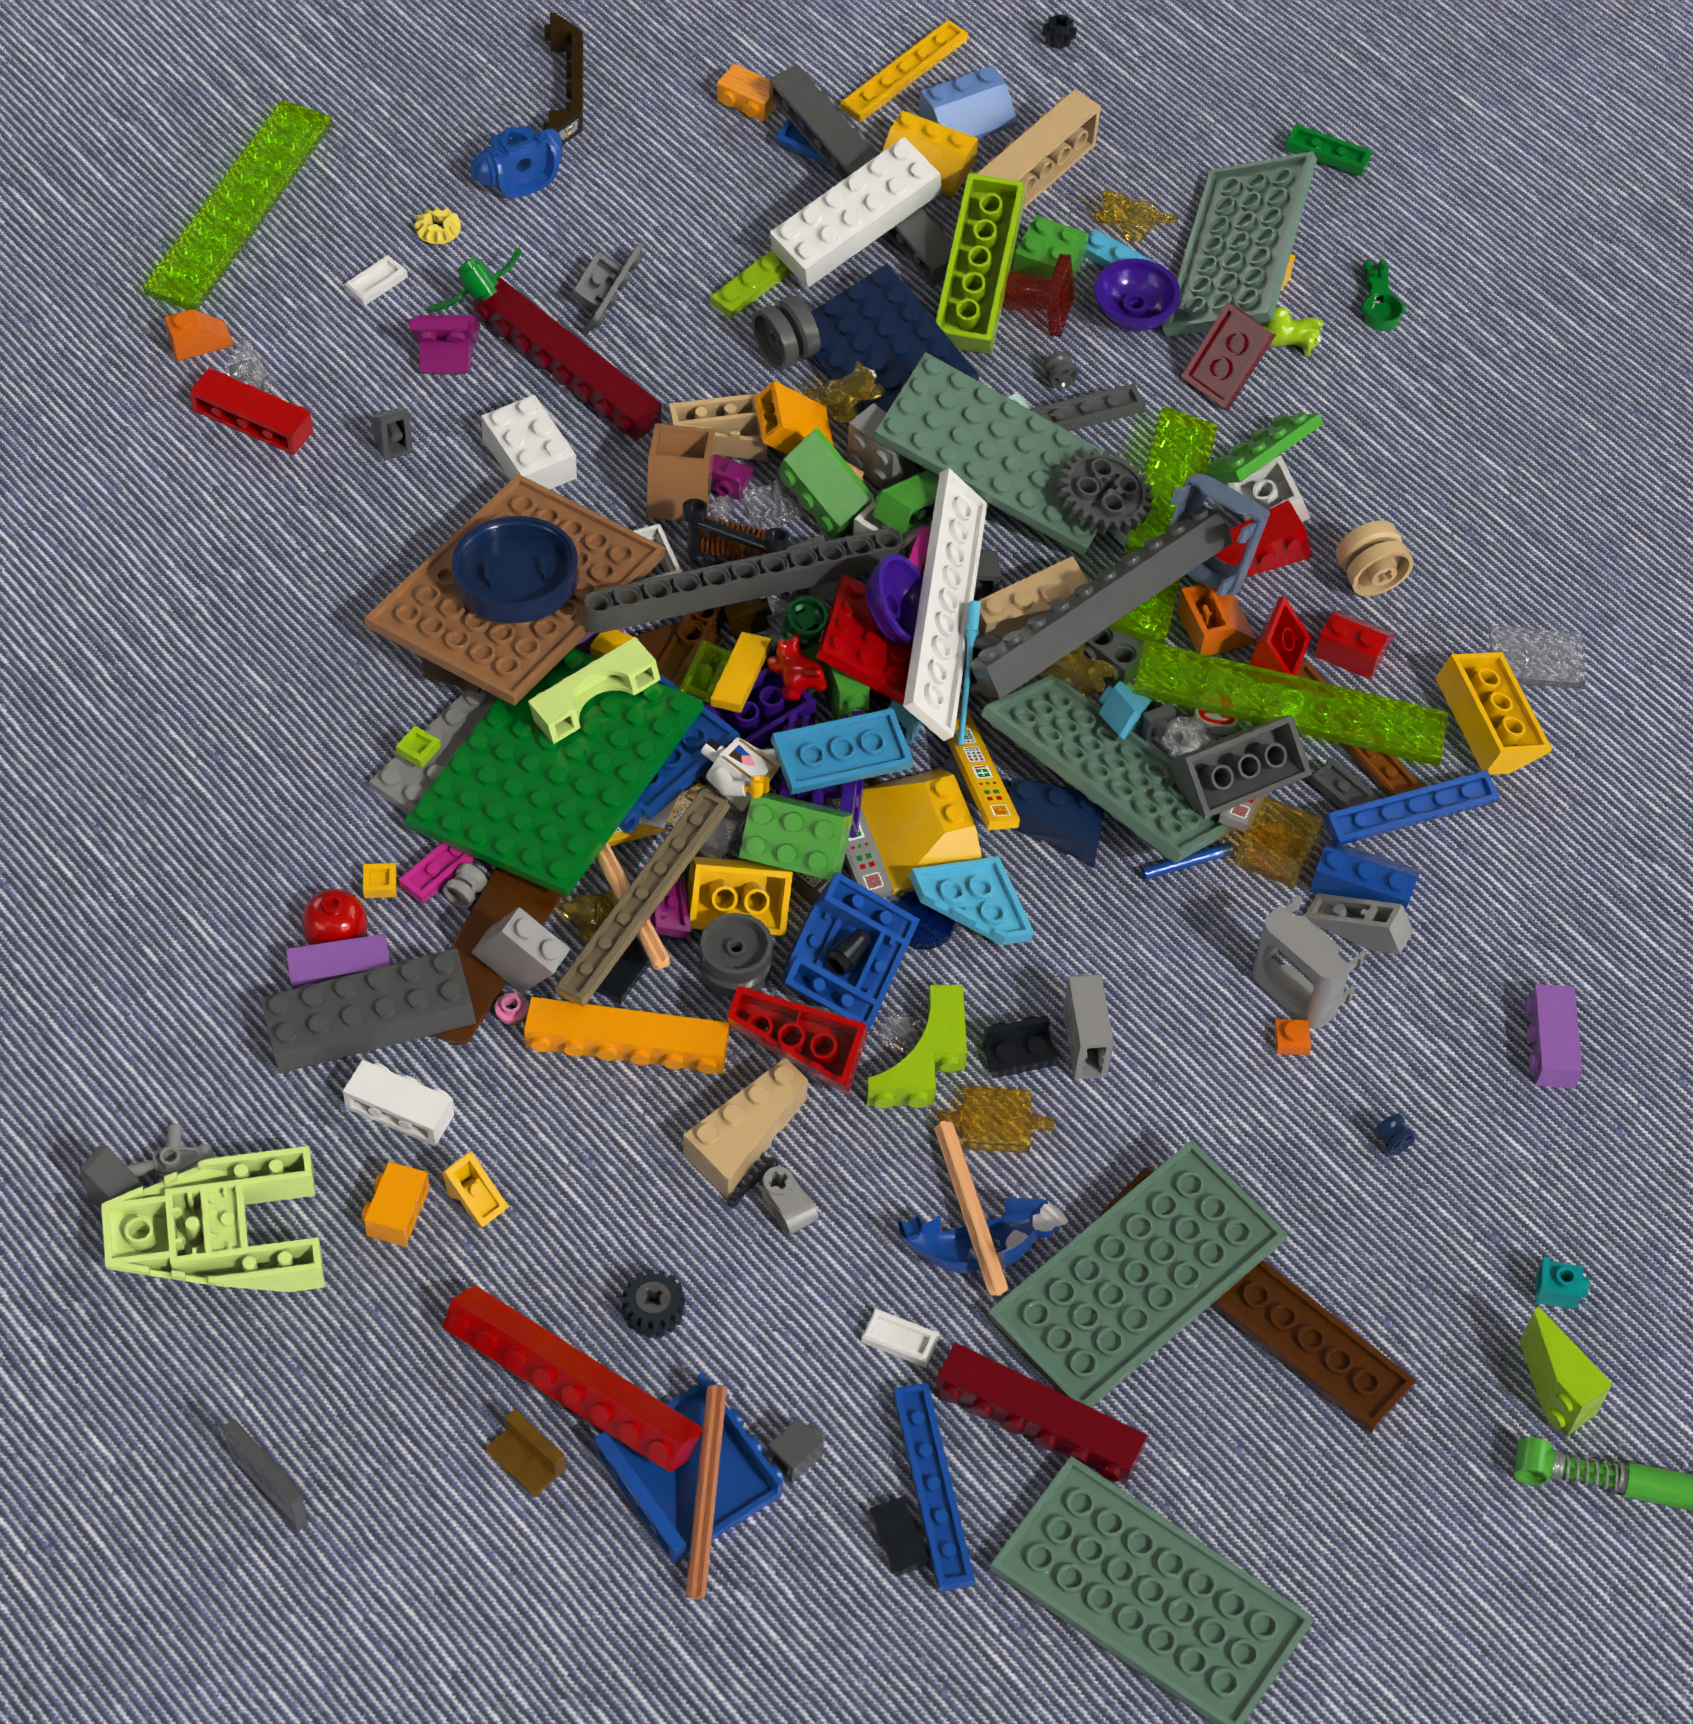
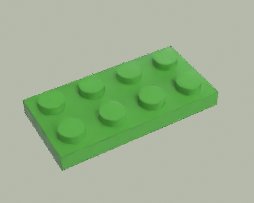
M1300 412L1293 416H1288L1287 413L1276 416L1271 420L1272 424L1270 426L1253 432L1250 440L1233 446L1230 449L1231 453L1227 456L1211 461L1209 463L1210 467L1201 474L1208 475L1221 483L1243 481L1323 425L1320 414Z

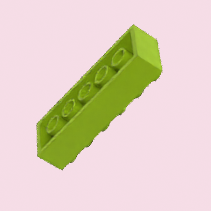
M968 173L936 323L957 349L992 354L1026 198L1025 182Z

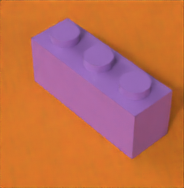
M385 934L286 949L292 990L390 965Z
M1535 984L1531 997L1527 996L1525 1000V1015L1530 1016L1531 1022L1527 1029V1043L1532 1044L1533 1053L1530 1054L1529 1071L1535 1074V1086L1575 1088L1582 1073L1575 986Z

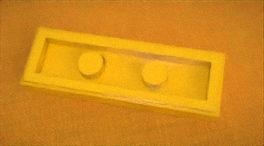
M741 632L710 698L712 707L742 712L772 646L771 638Z

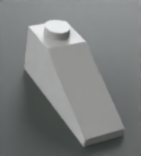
M1317 893L1304 915L1314 925L1372 951L1401 954L1413 932L1403 905Z

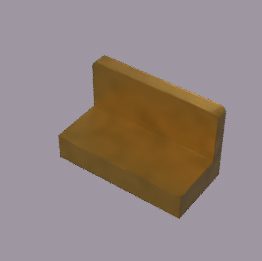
M514 1409L505 1417L506 1430L486 1447V1452L531 1496L537 1497L566 1470L565 1455L519 1411Z

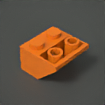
M1204 584L1182 588L1177 607V613L1199 658L1256 644L1257 639L1235 595L1230 596L1226 594L1225 596H1218V589L1207 587Z

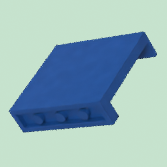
M701 1372L697 1375V1385L669 1401L666 1405L703 1428L706 1392L709 1385H717V1383L713 1380L709 1382ZM726 1404L712 1540L782 1497V1484L784 1481L778 1466L773 1462L769 1464L762 1455L764 1451L758 1439L754 1435L748 1436L743 1429V1421L739 1413L733 1407L729 1409ZM603 1432L594 1438L595 1455L672 1564L678 1563L690 1554L702 1433L693 1457L670 1473L613 1436L610 1437L607 1432Z

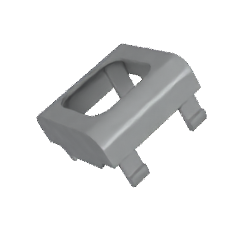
M1299 895L1293 897L1286 908L1280 905L1266 917L1252 969V977L1257 984L1298 1020H1309V1028L1319 1029L1336 1017L1338 1008L1344 1002L1349 1003L1351 1001L1355 987L1352 985L1343 993L1349 973L1354 968H1361L1366 952L1362 951L1349 963L1339 956V947L1332 939L1305 916L1292 915L1301 905L1302 897ZM1280 951L1310 978L1312 983L1291 965L1278 964L1271 957Z

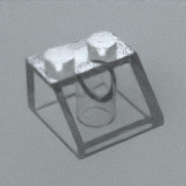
M699 783L679 794L664 828L668 831L672 830L701 789L727 800L730 809L699 850L707 857L720 859L732 850L743 834L748 809L746 808L743 812L740 811L726 797Z

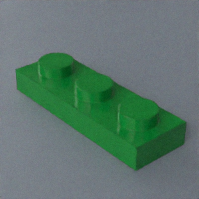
M1295 124L1284 148L1296 154L1313 151L1318 162L1361 177L1373 154L1372 150Z

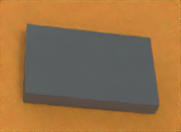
M232 1419L223 1426L230 1457L297 1532L308 1524L302 1493L238 1421Z

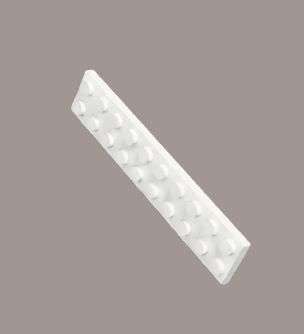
M950 468L939 474L903 707L909 713L913 714L943 741L954 737L967 648V638L964 630L966 629L968 603L974 600L987 502Z

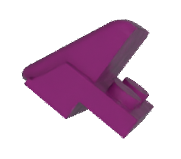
M475 315L416 316V319H410L409 330L420 343L419 370L423 374L455 375L469 372L474 343H477L480 323Z

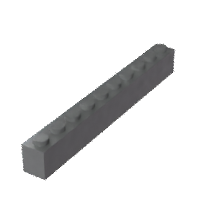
M798 64L770 78L769 97L841 181L878 156L875 149L869 147L863 141L860 132L856 128H852L846 121L843 112L832 105L826 92L820 91L814 84L811 75L808 72H804ZM922 206L887 231L886 234L933 287L945 280L953 243L945 236L943 228L938 223L935 224L928 216L927 210Z
M1206 506L1195 508L1190 512L1189 517L1183 521L1171 524L1167 527L1165 533L1159 537L1147 540L1144 543V547L1123 556L1120 563L1112 568L1102 570L1098 573L1096 579L1090 583L1078 586L1072 595L1066 599L1054 602L1050 606L1051 609L1042 615L1030 618L1027 621V625L1018 631L1006 634L1003 637V641L994 647L982 650L979 653V657L970 662V666L983 695L1001 700L1232 544L1233 540L1221 510L1207 508Z

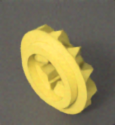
M437 206L434 211L425 209L424 214L417 215V222L415 223L416 234L427 243H448L454 240L460 233L461 222L458 219L457 213H451L449 208L442 211ZM433 222H437L438 224L443 223V229L441 226H438L437 224L433 225Z

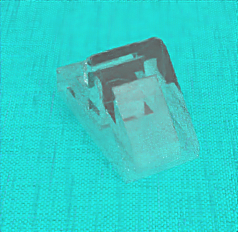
M248 336L243 337L225 366V373L238 381H247L248 384L272 395L269 376Z

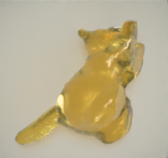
M1109 189L1102 191L1104 210L1098 211L1095 214L1096 220L1100 223L1123 226V236L1132 242L1144 240L1147 233L1153 229L1156 223L1170 224L1178 221V217L1175 215L1157 211L1155 205L1146 199L1133 200L1123 197L1121 190L1118 193Z
M857 361L855 369L850 375L827 381L821 388L805 390L804 394L812 399L819 398V403L829 408L835 421L849 422L856 416L855 405L862 400L879 398L884 393V387L880 384H874L876 379L874 370L863 366Z
M1083 643L1042 672H1048L1058 680L1078 685L1082 689L1083 695L1088 698L1091 695L1104 691L1106 684L1103 678L1111 677L1115 671L1109 663L1103 660L1087 658L1084 655L1086 644Z
M610 889L609 892L591 896L579 895L570 902L562 903L560 908L564 911V916L567 920L574 921L578 925L579 938L588 943L618 903V900L613 890Z

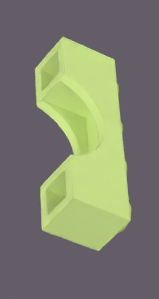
M634 637L626 643L620 644L616 649L601 658L592 661L576 673L565 677L549 689L538 693L528 703L535 723L551 742L555 744L581 728L579 722L580 712L585 703L595 695L613 690L636 695L661 679L656 660L639 640Z

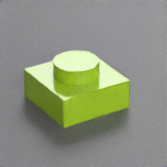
M414 726L395 746L396 754L422 769L441 748V741L421 728Z

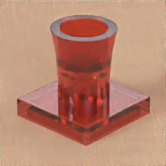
M1059 254L1051 278L1026 274L1012 269L1008 275L1005 288L1006 309L1047 310L1050 336L1061 337L1075 298L1071 255Z

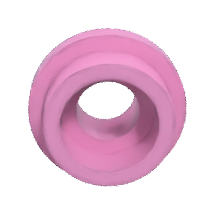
M504 994L496 1001V1016L507 1025L519 1024L528 1014V1002L520 994ZM510 1005L517 1006V1007L514 1008V1009H508V1008H506L507 1006H510Z

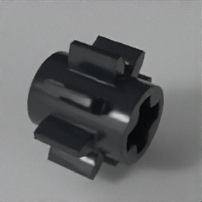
M1063 14L1049 17L1048 24H1043L1042 35L1046 36L1045 43H1049L1050 46L1056 49L1070 46L1071 39H1076L1077 28L1073 27L1074 20H1070L1068 16Z

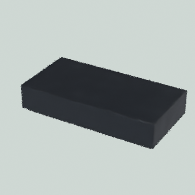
M903 1497L869 1509V1515L896 1577L930 1565V1558Z

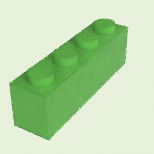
M927 470L907 480L900 481L889 488L882 489L875 499L876 508L872 516L900 534L931 521L939 475Z

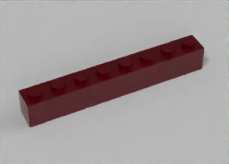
M501 277L496 279L498 284L494 286L497 290L495 294L485 301L481 298L476 300L473 298V311L479 321L487 323L501 338H506L520 353H525L540 369H545L554 376L560 385L568 387L576 394L579 400L587 402L601 417L607 418L616 425L621 433L627 434L637 441L655 427V423H661V402Z

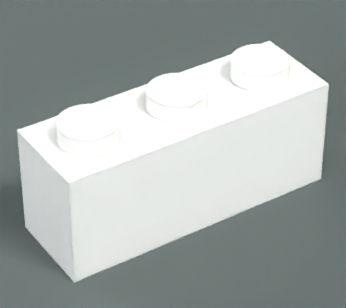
M363 1059L343 1090L346 1109L432 1146L437 1145L454 1116L453 1098L445 1091L438 1088H428L421 1085L411 1076H400L391 1072L380 1063L372 1064Z

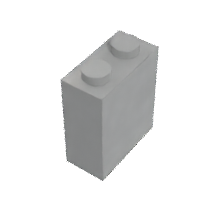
M518 907L488 928L471 953L523 994L554 974L570 951V948Z
M1084 973L1069 977L1062 1012L1074 1080L1107 1077L1114 1040L1102 974L1090 975Z

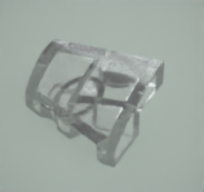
M781 479L774 480L771 485L743 490L740 494L752 527L757 526V531L760 527L763 530L765 528L767 530L770 528H781L804 509L800 505L795 493L791 488L786 487Z

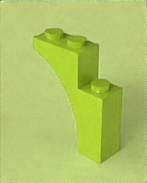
M930 985L928 1022L922 1037L914 1049L898 1064L878 1075L868 1077L867 1106H876L878 1108H890L892 1106L922 1108L927 1105H934L936 1092L935 1071L941 1070L946 1073H952L958 1070H965L967 1040L963 985Z

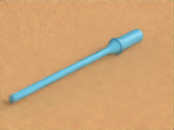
M970 601L968 603L966 629L964 630L967 638V653L958 746H964L971 676L970 662H972L974 641L980 633L978 627L981 603L978 601Z

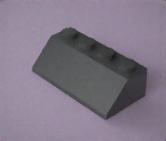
M1292 715L1273 717L1168 760L1178 790L1203 819L1312 775Z

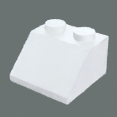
M1281 455L1271 460L1243 481L1227 483L1230 488L1259 503L1268 510L1289 500L1302 522L1311 518ZM1242 514L1245 521L1251 519L1248 515Z

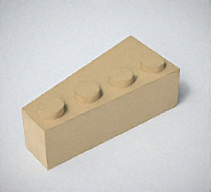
M1071 556L978 600L981 603L979 635L993 634L1003 638L1010 632L1018 631L1027 625V621L1030 618L1042 615L1051 609L1050 606L1054 602L1066 599L1074 593L1078 586L1089 583L1075 558Z
M785 1057L683 1134V1155L728 1200L734 1193L737 1184L742 1178L745 1179L752 1170V1165L762 1153L767 1151L774 1137L780 1130L782 1131L807 1100L808 1079Z

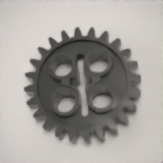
M1093 448L1091 455L1086 450H1082L1080 456L1073 454L1070 461L1066 460L1057 477L1059 480L1056 485V489L1059 490L1057 499L1065 500L1061 508L1071 509L1070 519L1080 518L1078 526L1087 523L1089 524V532H1092L1097 527L1103 536L1106 530H1110L1113 536L1117 535L1119 529L1125 535L1128 534L1130 528L1137 530L1139 524L1144 523L1153 506L1151 502L1154 495L1150 494L1152 485L1144 484L1148 476L1138 475L1141 467L1135 466L1132 468L1129 466L1130 458L1124 462L1121 461L1119 452L1114 457H1111L1108 449H1105L1103 455H1100L1096 448ZM1117 477L1097 507H1092L1098 496H1101L1111 479Z

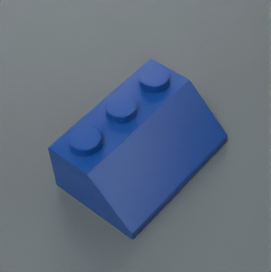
M1329 839L1316 868L1310 892L1402 904L1406 912L1420 870L1345 844L1335 847L1333 841Z

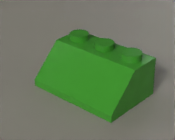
M818 427L783 459L777 472L782 483L786 487L791 488L798 497L800 505L817 520L820 530L828 534L832 540L837 539L854 527V519L874 498V495Z

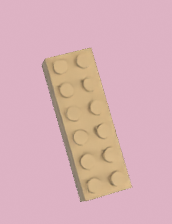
M1074 89L1069 95L1062 97L1049 112H1044L1032 127H1027L1014 142L1011 141L997 157H992L981 171L974 174L1025 182L1026 198L1024 209L1095 147L1101 105Z

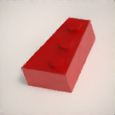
M1289 500L1269 509L1270 516L1246 577L1313 557L1305 526ZM1249 519L1229 529L1233 543L1214 556L1227 564H1238L1247 542L1239 543L1237 540L1241 529L1251 524L1252 520Z

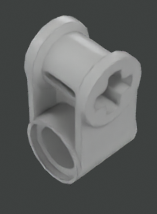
M775 1166L765 1172L763 1176L762 1199L774 1215L777 1224L784 1234L790 1236L819 1219L814 1203L804 1193L788 1169Z

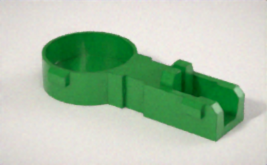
M1365 260L1363 270L1369 297L1366 299L1365 304L1361 306L1363 320L1369 327L1375 330H1392L1399 325L1402 314H1405L1404 304L1392 295L1391 289L1388 288V263L1385 260H1380L1378 265H1371L1370 260ZM1378 296L1382 297V303H1376Z

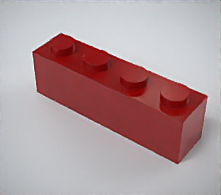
M208 368L189 391L194 412L292 455L297 453L313 432L311 412L307 411L304 407L293 405L282 400L277 395H270L251 384H245L226 373H220L211 368Z

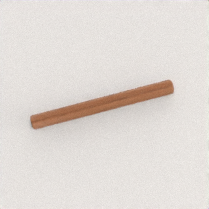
M709 1385L706 1392L685 1592L687 1598L695 1600L704 1599L707 1588L727 1393L726 1387L721 1385Z

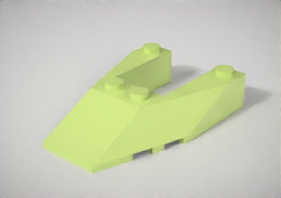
M309 1146L204 1159L198 1162V1166L180 1174H177L176 1171L165 1176L164 1181L145 1189L141 1186L102 1203L106 1269L233 1288L281 1292L325 1288L319 1237L249 1246L245 1205L316 1196Z

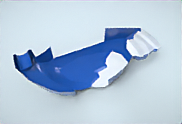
M1006 1198L1005 1216L986 1222L992 1239L1000 1240V1249L996 1250L1002 1270L1019 1261L1023 1254L1031 1248L1037 1237H1050L1053 1232H1057L1060 1228L1066 1226L1069 1221L1063 1212L1048 1200ZM940 1215L924 1225L918 1216L907 1223H903L901 1220L898 1221L902 1240L918 1255L949 1271L960 1273L981 1271L977 1260L968 1259L972 1243L966 1226L940 1232Z

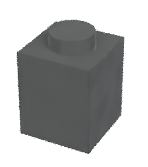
M798 1418L768 1444L767 1460L770 1463H775L782 1475L793 1483L823 1456V1436L812 1424L806 1425Z

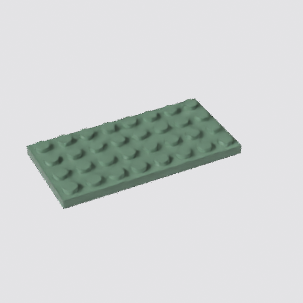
M1313 151L1210 170L1177 277L1181 290L1180 302L1175 312L1164 322L1162 327L1166 337L1209 331L1227 302L1233 303L1259 323L1272 321L1317 162Z
M925 352L879 424L872 439L937 475L950 468L984 501L1084 556L1099 528L1095 527L1092 532H1089V524L1085 523L1082 526H1078L1080 518H1069L1071 509H1062L1061 507L1065 500L1057 499L1059 490L1056 489L1059 481L1057 477L1066 460L1070 461L1073 454L1080 456L1082 450H1086L1091 455L1093 448H1096L1099 454L1103 455L1104 450ZM1117 477L1111 479L1101 496H1098L1092 507H1097Z
M1052 674L1013 692L1001 700L998 699L985 705L981 716L990 722L993 728L1002 731L1018 747L1027 750L1042 765L1052 769L1067 784L1077 788L1087 796L1088 800L1101 806L1111 814L1113 819L1126 825L1136 833L1138 838L1147 841L1159 850L1162 856L1175 863L1236 830L1218 822L1221 813L1203 819L1178 790L1168 761L1169 758L1134 732H1131L1125 739L1119 737L1100 716L1099 711L1101 708L1056 674Z
M1191 1140L988 1311V1317L1060 1393L1092 1408L1285 1242L1288 1234Z
M1070 1456L995 1557L989 1569L1214 1724L1246 1723L1315 1619L1072 1456Z

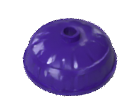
M1131 258L1119 260L1106 266L1096 278L1094 295L1102 314L1112 324L1129 331H1147L1162 325L1175 312L1180 302L1181 290L1175 276L1162 265L1145 259Z
M890 554L884 557L878 566L870 572L866 582V599L869 612L875 624L888 639L900 644H913L923 576L909 559L899 554Z

